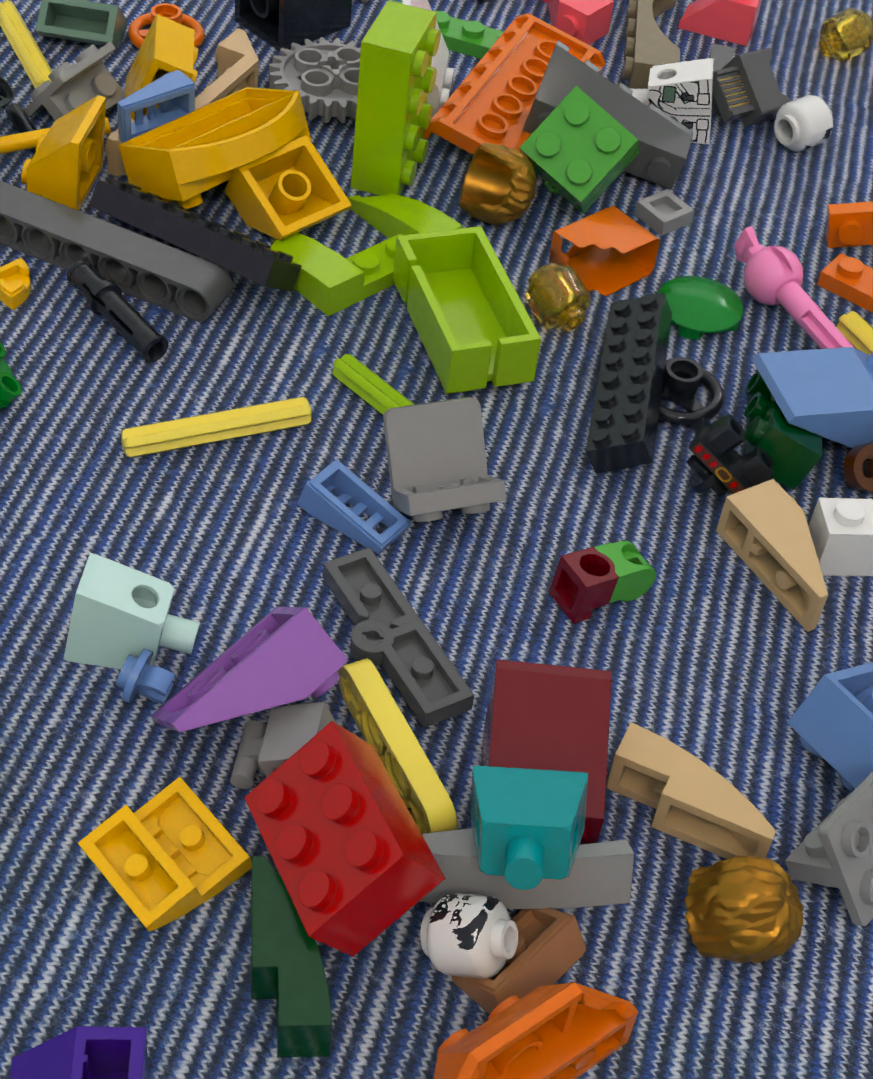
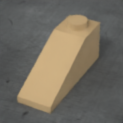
M774 479L726 496L716 532L807 632L814 630L827 600L828 591L804 510Z

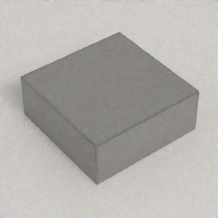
M666 189L638 200L634 215L662 236L691 224L695 210Z

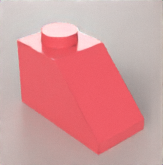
M549 0L548 10L552 26L588 45L609 33L614 6L613 0Z
M697 0L687 6L679 21L678 28L747 46L755 30L762 0Z

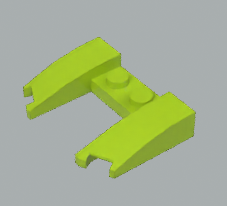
M393 193L370 197L355 195L347 197L352 204L350 209L389 239L348 258H344L315 239L300 233H296L281 241L273 238L274 243L271 246V250L290 254L294 257L293 262L302 265L294 289L324 314L330 316L395 285L393 269L397 236L463 228V225L440 210L416 199Z

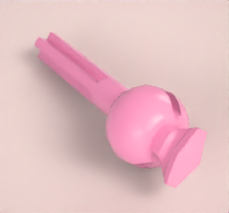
M753 227L745 228L735 242L734 248L737 261L746 263L744 267V286L750 296L761 304L769 306L781 304L821 349L853 347L801 287L803 284V266L796 254L782 246L764 247L759 244Z

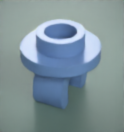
M143 649L139 657L129 654L119 673L116 685L124 689L121 697L122 701L131 703L136 693L139 692L149 700L163 705L174 685L172 682L175 674L161 667L150 665L153 652Z

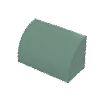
M41 0L36 32L39 36L100 46L111 42L115 48H118L125 35L127 20L118 5L87 0Z

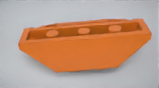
M575 982L539 986L521 999L514 995L502 1001L491 1012L488 1021L473 1031L469 1032L468 1029L464 1028L449 1036L437 1051L433 1079H576L628 1043L639 1011L630 1001Z

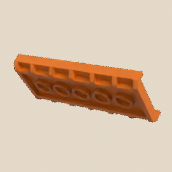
M529 13L519 15L433 116L428 128L424 131V138L429 139L434 133L473 155L477 147L482 143L504 145L520 152L519 147L531 135L522 130L557 40L570 48L569 53L583 63L587 59L599 67L600 74L605 66L602 53L598 49Z

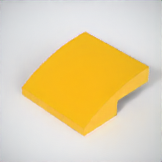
M180 776L136 812L133 813L127 805H124L78 842L82 850L149 932L184 916L223 891L252 869L250 856Z

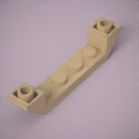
M236 29L218 44L215 52V60L218 63V79L211 85H208L195 98V110L243 88H258L259 60L245 30ZM118 129L107 137L105 144L108 174L113 176L127 175L118 147L122 143L119 140Z

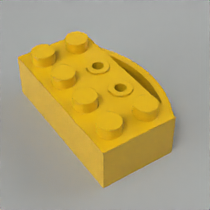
M246 87L119 144L118 147L129 183L142 188L141 191L145 193L150 192L162 197V200L167 203L168 201L172 202L175 200L178 205L188 209L198 206L203 202L202 192L231 179L235 168L262 158L305 135L311 140L299 91Z

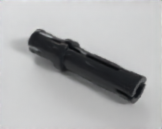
M80 260L70 267L67 273L68 282L86 298V304L94 314L103 315L118 333L138 351L146 362L148 360L155 362L164 356L168 349L167 339L161 336L124 299L122 290L114 281L106 280L89 261Z

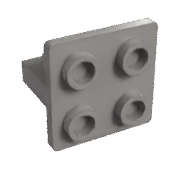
M109 42L100 49H97L93 44L75 58L77 64L73 63L70 65L67 61L56 68L48 76L52 83L47 80L30 94L34 101L24 110L26 115L31 117L45 107L53 119L57 120L97 95L106 97V112L116 106L117 102L125 98V92L102 63L116 49L114 45Z
M873 771L851 794H848L837 803L835 809L804 838V841L785 860L793 880L839 888L852 923L860 926H866L873 919Z

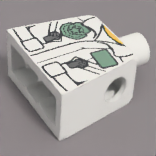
M714 58L653 66L650 68L648 89L630 88L633 90L632 96L645 105L652 103L693 131L691 142L710 144Z

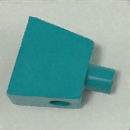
M473 765L471 825L479 870L486 875L504 876L509 885L519 890L535 888L540 884L542 878L562 880L569 877L585 829L588 773Z

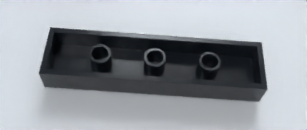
M110 178L109 182L97 181L89 206L262 286L293 291L302 265L293 262L294 257L282 251L276 252L271 250V246L265 243L249 240V236L243 233L227 230V226L207 221L205 216L192 211L187 212L183 210V206L170 201L167 203L162 200V197L150 192L145 193L141 191L142 188L126 182L125 184Z
M664 292L647 294L630 300H620L610 305L586 446V454L595 473L653 463L672 312Z

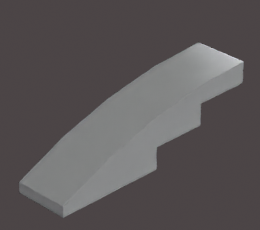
M472 828L422 834L446 879L423 897L420 902L436 904L444 895L453 893L493 896L499 899L506 909H544L548 907L552 909H569L627 904L631 900L634 852L627 839L579 845L569 877L562 880L542 878L540 884L535 888L519 890L509 885L504 876L486 875L479 870Z

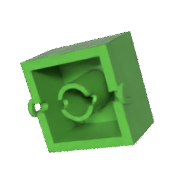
M576 85L519 149L522 154L527 156L534 171L545 180V187L554 195L560 193L576 209L584 214L639 154V141Z

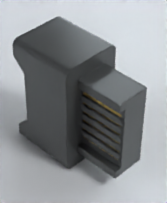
M770 48L737 55L722 69L716 70L713 73L712 94L724 123L741 118L743 126L748 127L775 120L781 106L791 102L788 96L780 92L770 67V61L773 56Z

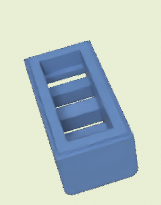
M176 70L165 74L117 102L119 140L123 143L194 111L195 83L183 72ZM147 107V114L143 116V108ZM135 111V121L131 123V112Z
M337 459L305 484L297 502V505L308 514L366 548L370 547L378 555L409 529L412 523ZM349 503L354 507L350 510L345 504ZM362 513H366L371 517L364 522L359 516ZM380 522L388 526L381 534L373 529Z

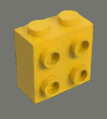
M156 14L126 77L125 98L165 74L176 70L183 72L195 83L198 71L193 69L199 51L198 48L194 47L195 30ZM147 107L143 108V116L147 114ZM135 111L131 112V119L135 120Z

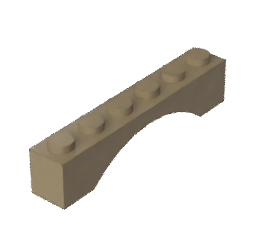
M627 0L625 62L622 79L629 80L628 88L648 89L650 68L656 65L680 62V48L665 36L655 21L662 13L674 8L677 0Z

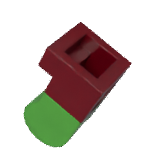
M610 542L561 555L549 593L571 622L575 624L590 619L594 608L619 600L629 602L641 597L653 585L656 579V571L642 557L632 542Z

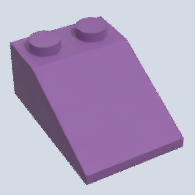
M276 607L151 715V718L157 725L177 732H183L303 700L309 695L317 698L338 682L340 675L336 671L349 660L306 607Z

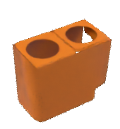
M613 205L553 231L549 268L583 292L596 290L603 296H608L651 274L655 266L660 240ZM560 236L573 243L572 248L567 253H563L561 250L563 240Z

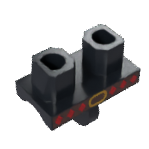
M731 414L712 424H709L703 417L692 425L691 430L695 433V436L689 444V450L693 455L687 460V464L695 471L689 480V486L696 493H702L711 488L718 496L723 495L727 490L734 494L766 482L774 474L775 462L763 448L756 447L744 457H741L734 450V448L745 441V432Z

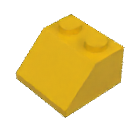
M97 95L55 120L46 136H40L35 155L32 159L27 158L22 168L21 182L27 185V191L75 210H80L103 168L106 97Z
M307 135L287 143L262 158L235 168L224 190L247 226L280 241L347 211L352 206Z

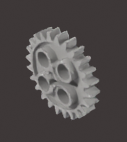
M320 37L319 43L316 44L309 39H305L304 46L293 42L291 43V50L281 48L280 56H273V62L269 64V89L299 91L304 112L309 113V120L316 118L318 115L323 116L325 123H328L332 117H337L341 123H345L346 117L349 116L356 120L361 47L356 48L355 41L353 40L346 45L341 44L340 38H336L333 43H328L323 37Z

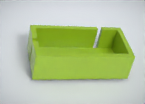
M388 0L361 41L351 175L352 189L376 195H385V193L401 195L406 185L411 186L413 184L417 164L425 162L429 140L424 139V129L428 128L433 111V105L427 104L428 93H431L434 88L437 69L431 67L432 56H435L438 51L441 31L435 29L437 12Z
M482 227L397 236L393 281L403 302L407 303V311L446 394L484 389L488 381H492L494 387L533 382L541 337Z

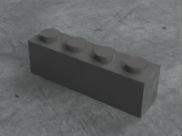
M557 40L522 131L532 134L577 85L638 139L639 154L623 171L672 190L687 159L693 131L652 103L645 105L632 96L633 90L621 82L617 86L599 73V67L587 59L583 63L569 53L570 48Z

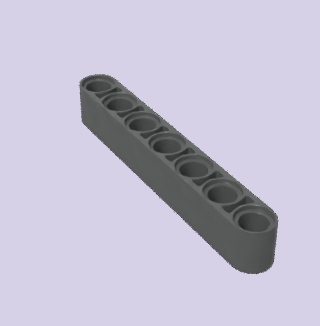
M0 180V244L67 271L74 263L80 260L89 261L106 280L114 281L123 293L198 322L205 321L232 293L233 282L231 277L222 267L215 263Z

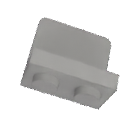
M464 397L390 408L384 413L383 423L392 501L395 509L413 516V521L427 522L443 518V511L460 508L463 514H476L489 511L490 503L506 501L505 481L490 476L487 472L481 405L477 399Z

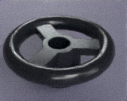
M677 357L666 360L661 398H667L671 402L680 404L686 411L669 409L660 404L659 420L676 425H693L703 417L706 421H709L720 412L724 403V392L721 384L714 375L692 359ZM700 382L710 393V401L705 407L695 398Z

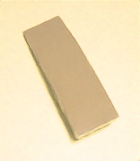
M630 722L615 753L606 788L657 809L651 825L652 828L726 859L734 856L766 858L776 830L760 811L727 779L699 758L668 739Z

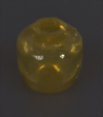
M847 8L828 18L821 25L819 47L827 57L832 56L838 61L848 62L866 52L872 45L873 21L863 11Z
M556 263L542 266L531 275L528 280L529 286L526 290L525 299L544 328L557 329L562 327L564 331H569L578 327L585 320V312L590 306L591 295L572 267L566 265L558 266Z

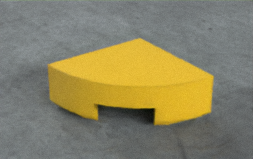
M22 258L0 267V301L11 310H14L25 302L31 291L29 267Z

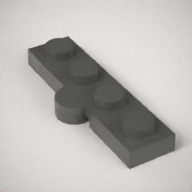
M370 547L323 563V579L355 625L352 630L350 644L352 657L356 661L368 658L375 666L382 665L424 728L472 709L473 692Z

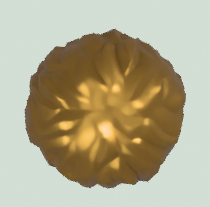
M480 144L465 174L460 191L459 207L467 211L472 217L496 226L522 217L529 209L531 201L535 198L537 182L534 168L527 156L504 145Z
M734 856L727 860L718 861L712 866L699 867L691 872L687 896L684 899L687 911L685 918L688 924V932L692 936V942L697 947L698 952L701 953V956L719 958L736 963L753 962L756 964L768 961L774 956L784 955L801 936L804 906L800 902L798 888L792 884L790 875L773 860L758 856Z

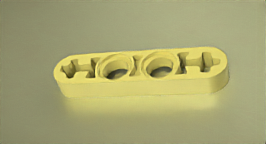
M368 658L343 665L338 670L340 675L338 681L346 706L366 742L371 744L376 750L406 807L411 808L412 818L421 834L458 830L457 815L449 794L375 665Z

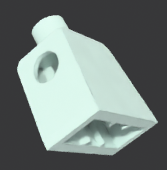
M90 553L75 594L63 660L122 669L129 654L139 657L143 649H148L153 652L150 665H154L160 646L191 654L200 622L168 614L174 593V587L169 582L100 555Z

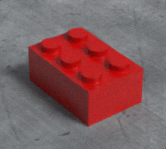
M334 721L327 724L244 797L308 936L352 957L446 879L374 747Z

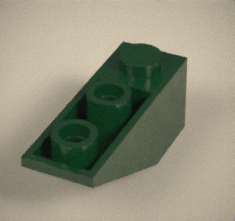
M757 370L745 388V394H747V407L744 412V416L747 418L745 431L746 455L756 447L763 448L775 462L774 474L771 478L794 490L823 457L822 436L788 423Z

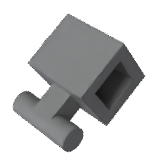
M300 703L273 707L270 711L267 726L259 721H248L243 730L230 778L231 784L239 789L251 788L257 770H262L265 776L268 777L331 721L336 723L326 703Z

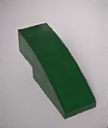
M252 856L251 999H276L277 1058L329 1057L332 1017L328 983L319 948L315 939L308 936L281 876L265 856Z

